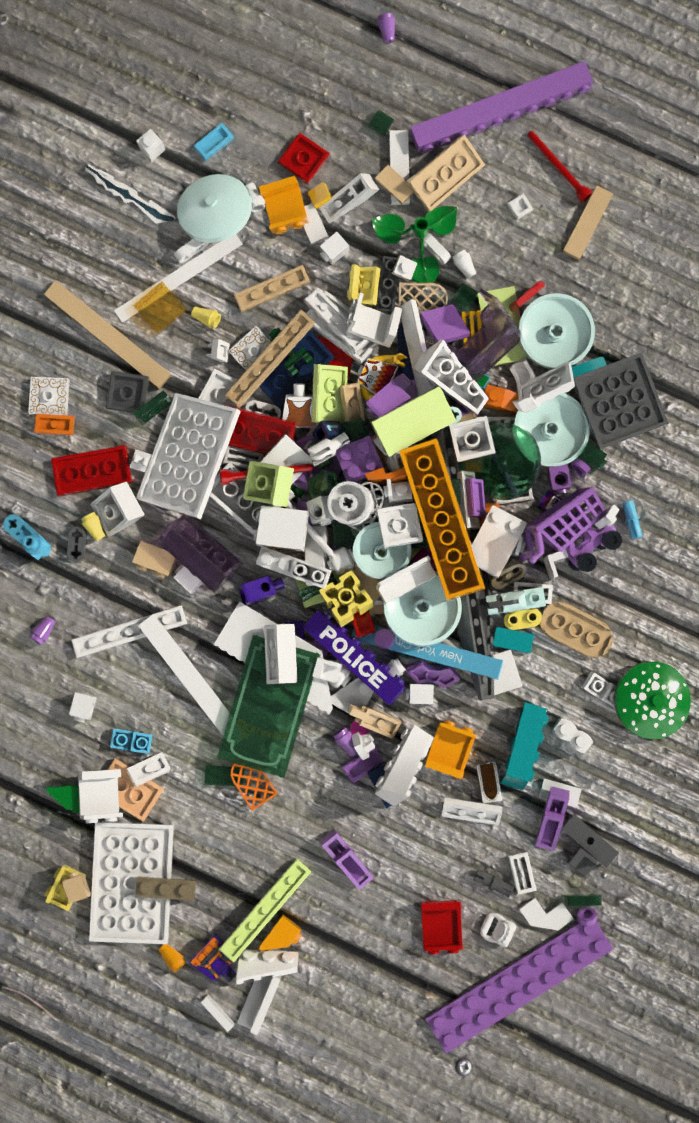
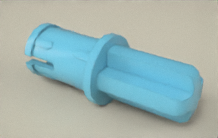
M634 500L622 503L626 516L625 522L628 523L631 538H641L642 531L638 520L640 517L637 516Z

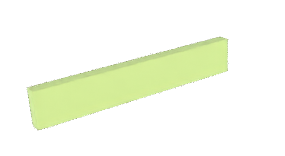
M296 859L222 944L219 950L234 963L311 871Z

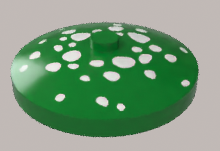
M649 661L634 665L623 674L616 686L614 705L620 722L628 731L641 738L661 739L672 735L684 724L690 711L691 697L685 679L675 668L662 662Z

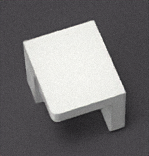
M317 658L312 677L337 683L342 664Z

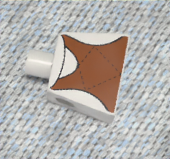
M294 384V394H286L282 419L296 422V427H317L318 422H312L313 394H305V384Z

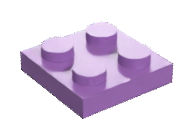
M370 435L336 450L337 459L346 480L349 482L359 483L367 479L365 474L383 467Z

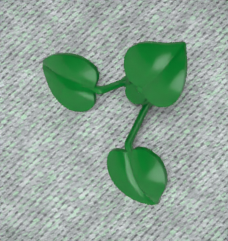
M454 206L434 208L432 211L427 212L425 218H417L414 225L411 224L405 231H403L405 229L404 220L396 214H386L373 218L372 225L380 240L388 244L398 243L401 235H406L413 230L414 235L421 239L420 258L412 260L417 263L412 279L417 283H434L439 274V264L432 256L424 258V238L428 234V230L431 229L437 235L444 236L450 234L456 226L458 209Z

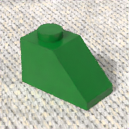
M78 785L46 787V791L66 810L72 809V813H80Z

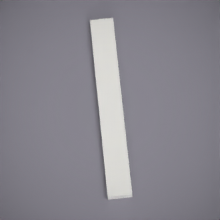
M152 614L138 625L227 740L234 717L161 622ZM237 721L231 736V740H235L234 746L245 739L243 737L245 731L242 727L241 729L237 727Z

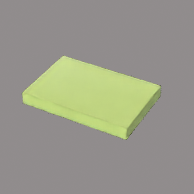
M314 364L312 422L339 421L340 424H345L339 386L347 385L348 367Z

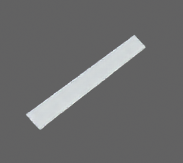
M236 234L229 239L220 241L114 310L123 323L243 245Z

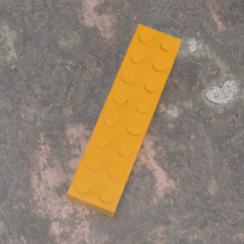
M433 439L400 450L399 452L446 600L450 601L484 590L485 585L438 440Z

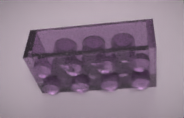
M185 514L169 524L157 540L164 550L168 551L192 575L201 580L213 592L232 579L243 564L196 521Z

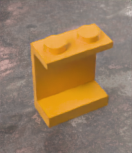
M295 176L259 186L260 193L266 201L265 205L270 221L269 228L273 234H283L291 228L300 229L305 226L304 224L309 223L299 183Z

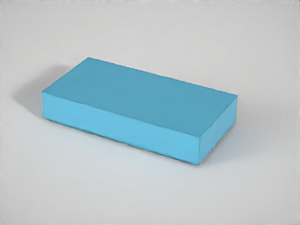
M220 123L194 144L193 147L207 161L232 141L234 136L223 123Z

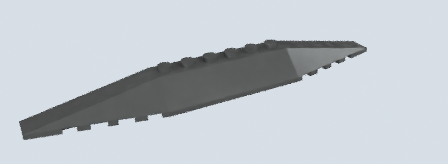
M444 395L449 406L451 407L449 396ZM450 427L433 433V439H437L450 479H457V472L459 471L470 472L469 466H465L464 461H457ZM467 529L471 545L479 529ZM479 569L485 589L460 597L462 611L456 628L463 650L493 657V655H490V644H493V637H490V626H493V617L488 615L489 604L486 601V596L491 595L489 577L487 572ZM471 673L478 699H493L494 679Z

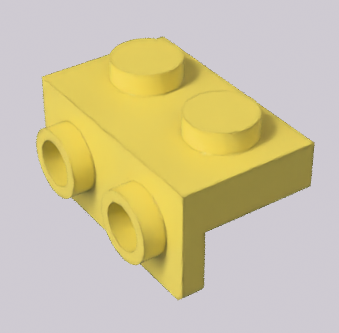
M352 264L351 271L349 272L350 285L347 291L349 302L352 303L353 299H357L359 294L363 293L362 305L373 306L377 304L380 268L359 267L356 264Z
M67 865L58 868L53 877L56 879L53 886L50 885L45 893L47 897L45 902L48 904L52 903L69 911L73 903L69 904L62 881L67 879L66 875L77 871L79 875L82 872Z

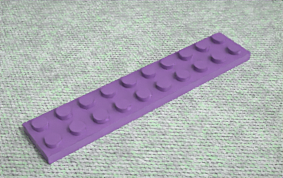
M597 922L592 926H582L577 923L430 1014L425 1019L444 1051L448 1053L607 954L613 948Z

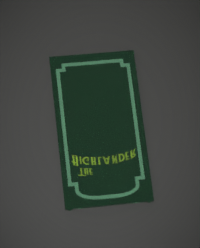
M253 635L217 758L285 778L314 679L312 676L317 658H320L321 654L296 647L297 682L267 684L265 638Z

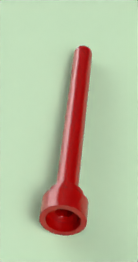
M529 131L527 134L529 139L576 190L578 200L581 203L585 202L593 192L588 187L582 186L533 131Z
M311 464L284 466L293 468V473L309 472L312 470ZM228 469L220 470L221 485H228L233 480L247 479L248 471L232 472V470L228 471Z

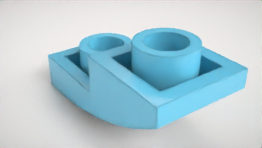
M113 728L110 748L149 754L153 735Z

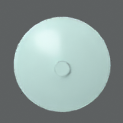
M224 174L205 176L192 183L183 192L177 206V217L182 229L191 238L205 243L224 241L237 234L249 220L252 210L251 197L245 185L232 176Z
M559 293L547 294L534 300L525 309L519 322L518 337L524 353L537 365L547 369H554L569 362L572 367L579 363L591 349L595 337V325L589 310L576 298Z
M565 393L555 396L550 401L540 403V407L528 413L518 410L513 423V436L519 451L529 461L542 467L562 466L572 462L583 452L590 435V426L581 404Z
M435 571L437 575L435 578L383 605L384 617L388 627L399 639L415 646L438 644L449 637L459 623L462 611L461 598L450 601L446 600L437 571Z

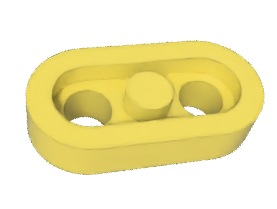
M536 608L508 612L503 618V623L510 630L536 627L541 622L542 614ZM530 614H534L536 616V619L534 621H531L529 619ZM511 617L517 619L516 624L510 622Z

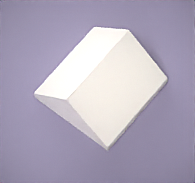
M487 416L449 425L458 462L496 453Z

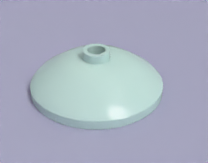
M375 522L364 527L356 536L353 545V557L356 565L365 575L374 579L385 580L407 567L411 558V544L384 549L379 522ZM378 551H383L385 555L379 556Z

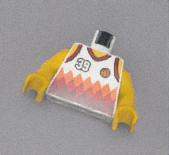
M398 353L396 355L375 356L372 359L368 358L365 366L354 362L350 373L359 376L357 383L360 384L361 395L365 401L370 400L394 379L398 370L396 365L398 364L400 367L405 366L401 362L403 358L407 359L405 355Z

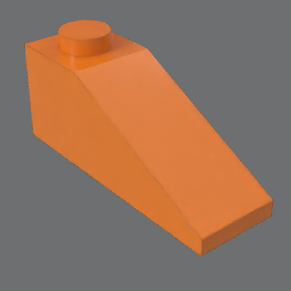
M487 384L485 394L489 399L483 408L516 415L518 409L513 404V401L519 400L518 393Z

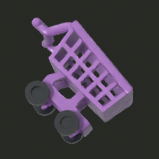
M579 488L525 526L523 536L526 550L518 556V560L524 562L529 558L530 563H536L537 559L544 554V546L550 551L562 552L566 549L568 554L567 564L570 569L591 572L597 565V559L590 552L595 548L600 550H616L622 544V537L615 531L616 528L613 524L609 527L606 525L601 529L597 528L595 530L591 527L607 511L594 488ZM582 534L583 541L575 547L574 541ZM531 535L534 536L537 552L533 550L534 547Z

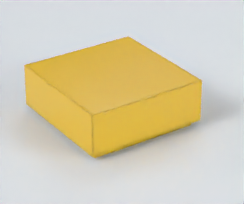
M324 182L308 191L313 206L317 209L332 199Z

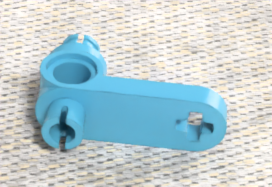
M12 514L5 518L3 523L4 529L24 547L26 552L37 560L50 554L51 544L21 517ZM12 521L16 522V528L12 527Z

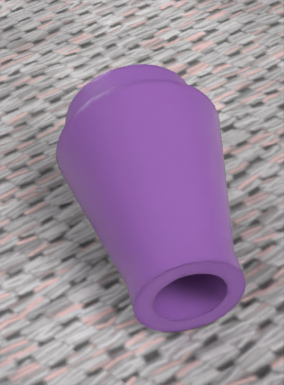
M393 14L379 15L377 23L384 43L394 42L395 18Z
M46 616L30 631L31 635L29 637L39 645H42L44 642L46 643L56 622Z
M343 727L333 735L335 738L334 742L345 750L350 757L357 753L350 730Z

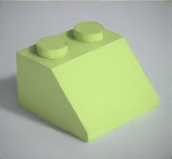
M250 461L243 499L287 507L294 469Z

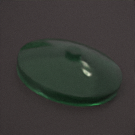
M509 423L495 424L490 426V431L496 453L468 460L469 472L475 473V479L483 480L484 495L496 500H513L524 495L536 482L541 467V453L535 438L523 427Z

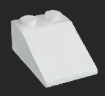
M493 505L472 543L479 569L499 578L527 523Z

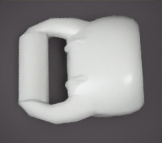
M489 913L486 915L480 928V934L489 942L496 943L501 947H507L514 935L516 925L498 913ZM495 917L498 923H496L494 932H492L491 936L486 935Z

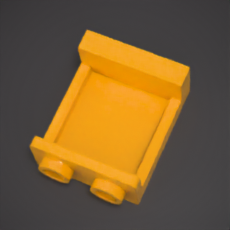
M444 720V723L439 722L424 766L462 779L477 735L473 734V729L464 726L462 729L455 727L456 723Z

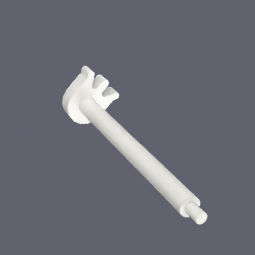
M290 489L288 504L286 508L297 510L290 502V500L293 497H295L294 493ZM308 523L307 532L328 556L330 555L332 558H335L333 550Z

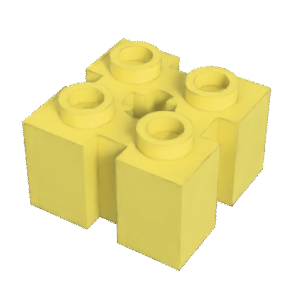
M352 570L339 577V584L334 586L331 582L326 585L325 589L319 590L320 596L328 609L332 606L334 607L331 609L332 614L340 627L354 620V613L359 612L362 615L374 607L373 601L366 590H359L361 589L360 581ZM346 596L347 598H350V600L344 601L343 597Z

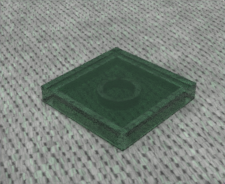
M163 390L133 414L139 423L144 425L171 405L172 402Z

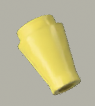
M195 306L191 317L196 318L209 328H216L220 322L221 314L217 310Z
M95 512L81 518L83 527L95 541L105 537L99 516H96Z

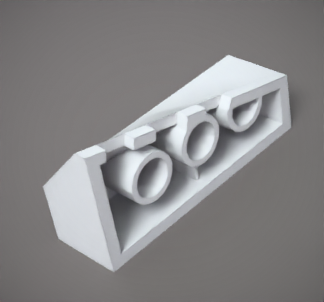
M443 339L423 352L412 368L436 387L440 386L444 393L473 413L479 414L489 399L476 381L468 374L466 368L461 365L456 355L447 347Z
M416 725L403 731L400 737L402 739L400 745L398 744L392 752L394 757L388 761L384 768L386 771L384 776H381L376 783L378 788L374 794L393 806L410 796L411 791L409 789L415 784L417 779L414 776L423 765L420 760L426 757L434 738Z

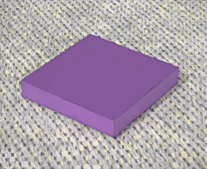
M453 304L420 313L419 317L435 344L441 339L448 343L467 338L470 335V331Z

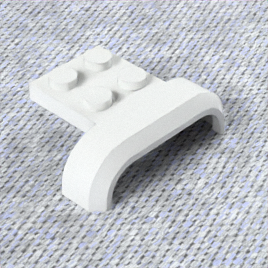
M526 357L510 366V371L517 383L519 399L518 401H513V404L519 411L524 413L540 407V403L550 401L555 396L569 392L575 387L572 367L569 362L537 377Z

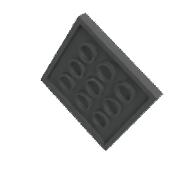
M642 353L574 377V388L598 450L669 424Z

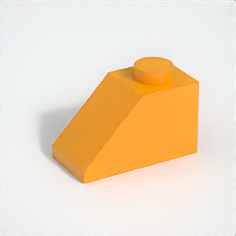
M282 915L258 949L264 951L289 947L292 943L295 945L302 936L300 934L301 928L285 915Z

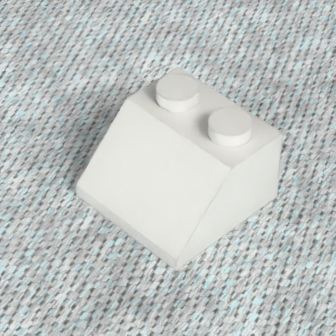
M127 482L108 488L90 504L96 516H99L101 525L108 537L134 524L145 515Z

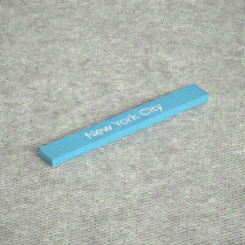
M374 626L376 633L381 629H385L382 627ZM353 629L352 636H355L360 642L377 646L375 643L376 633L357 638L355 629ZM395 634V642L388 648L391 651L499 680L504 662L500 659L441 643L431 646L411 645L399 639Z

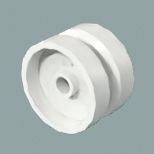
M346 481L339 483L331 490L327 506L329 513L335 520L342 524L357 526L370 519L374 512L375 501L368 488L356 482Z

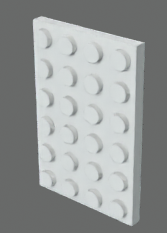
M175 393L136 499L201 519L241 411L236 408Z
M95 823L89 941L168 944L170 899L135 897L137 876L171 878L174 825Z

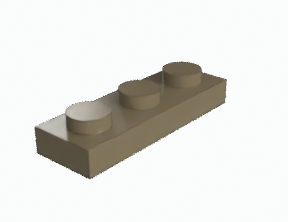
M137 876L135 897L194 901L196 880Z

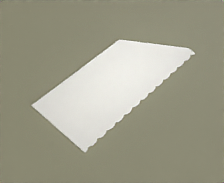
M239 602L214 645L219 646L221 650L227 651L229 655L235 656L236 659L243 661L249 666L254 647H260L261 643L265 644L264 626L275 625L276 623ZM295 635L296 654L310 657L309 662L313 663L303 699L310 701L312 705L318 706L320 710L330 714L333 707L328 681L312 677L317 658L323 659L322 651ZM265 647L262 648V651L256 650L252 668L260 671L264 676H266ZM296 657L297 682L278 683L281 686H285L287 690L293 691L297 696L302 694L310 665L305 664L306 659Z

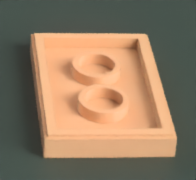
M114 758L108 770L121 769V777H117L119 807L144 822L164 788L152 780L135 787L127 773L129 766Z

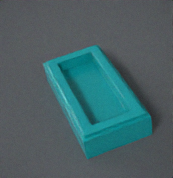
M496 627L492 646L530 654L534 634Z

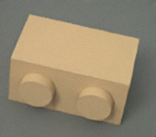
M140 541L132 562L136 564V569L147 572V569L154 571L153 575L164 579L165 576H171L178 555Z

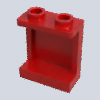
M421 901L423 950L428 951L430 955L440 954L439 951L447 950L449 954L459 953V950H463L461 901Z

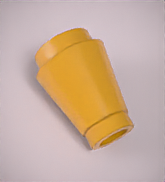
M164 944L159 948L158 951L168 969L174 973L186 964L185 957L169 944Z

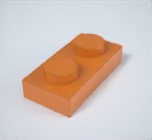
M36 414L34 432L36 434L74 436L75 417Z

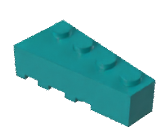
M527 702L522 706L515 730L517 734L514 736L510 747L512 753L509 754L505 765L507 772L501 778L500 784L523 790L529 781L532 782L535 770H532L533 764L537 763L540 754L537 751L538 744L542 745L544 739L542 729L543 726H547L549 716L546 715L547 708Z

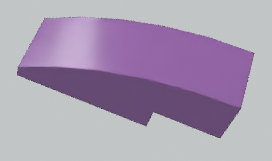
M550 787L535 846L555 850L564 822L570 791Z
M335 829L319 841L358 890L374 878Z

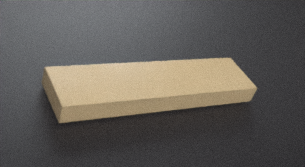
M596 186L563 253L580 260L613 193Z
M303 265L240 291L234 294V297L242 313L308 285L310 280Z

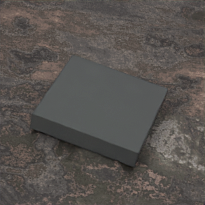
M111 371L106 409L144 414L150 377Z

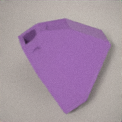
M402 373L366 402L369 406L368 412L373 417L377 415L380 417L418 397L416 385Z

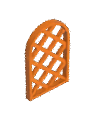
M241 758L232 765L231 778L247 805L253 811L278 793L259 764L255 763L259 769L253 768L254 762H251L250 767L243 766L244 759ZM235 766L240 767L239 774L233 773ZM243 768L250 769L248 776L241 775ZM252 770L259 771L258 778L251 777ZM261 772L266 780L260 779ZM233 776L238 777L237 783L235 782ZM240 778L247 779L246 786L239 785ZM250 779L257 781L255 788L249 787ZM259 781L266 782L265 790L258 788ZM268 784L271 786V788L273 789V791H268V790H267V789H268ZM239 787L246 788L244 794ZM248 789L255 790L254 797L247 796ZM257 791L264 792L263 799L256 798ZM266 793L272 794L271 796L266 798ZM247 799H252V800H253V801H252V806L249 804V802L247 801ZM255 800L262 801L256 806H254Z

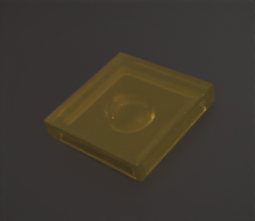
M160 282L133 305L158 335L187 311L163 282Z

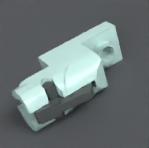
M543 587L486 596V601L489 604L488 615L546 606Z

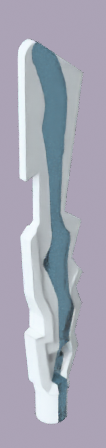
M87 165L85 171L95 177L96 182L103 185L106 191L112 192L113 196H120L124 203L133 202L155 224L175 220L174 215L152 200L149 203L138 196L136 190L124 183L115 181V177Z

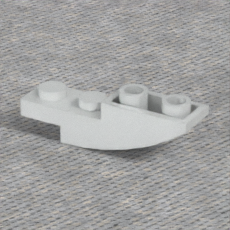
M263 546L256 561V565L323 589L326 588L331 574L329 569Z

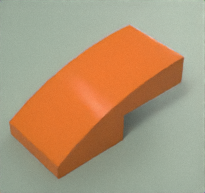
M383 467L365 474L368 482L378 485H387V479H391V483L408 480L404 467L387 474Z

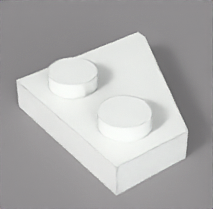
M357 678L333 694L331 701L334 706L349 713L347 710L350 704L359 708L362 705L366 706L374 691Z

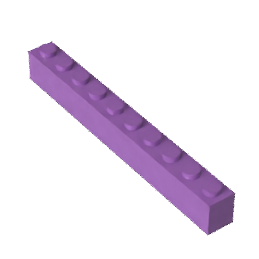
M585 61L411 126L410 135L417 152L428 153L434 147L439 145L443 147L450 144L451 141L457 139L462 134L468 137V134L474 132L481 133L487 127L501 125L505 120H515L521 114H531L542 106H552L556 101L561 99L562 101L568 100L577 93L584 94L590 90L593 79Z

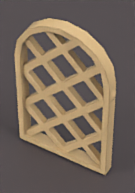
M399 283V307L401 306V300L406 303L403 297L407 293L412 297L411 300H416L419 304L417 308L421 306L425 311L431 310L433 307L438 308L436 304L440 300L444 303L442 307L447 305L448 295L445 288L440 284ZM403 285L412 286L407 290ZM417 285H424V287L420 290ZM401 287L406 291L402 296ZM414 287L419 291L415 296L409 292ZM427 287L432 291L428 296L423 293ZM439 288L445 292L441 297L436 293ZM420 294L425 297L421 303L416 299ZM433 294L438 297L434 303L429 299ZM427 300L432 304L428 309L422 305Z

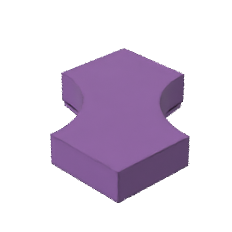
M423 660L406 668V673L417 684L431 682L446 688L459 681L461 677L453 667L446 665L434 666Z

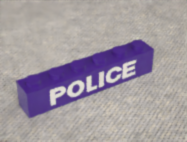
M317 610L303 628L388 705H392L406 689L403 685L405 681L397 674L393 676L389 672L390 668L384 662H377L374 659L376 655L368 648L365 651L360 646L362 643L355 636H352V638L346 634L348 630L344 626L336 625L332 621L333 617L327 611Z

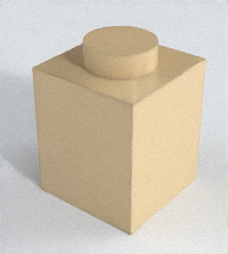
M76 871L66 875L67 879L62 881L69 904L91 896L84 873L78 875Z

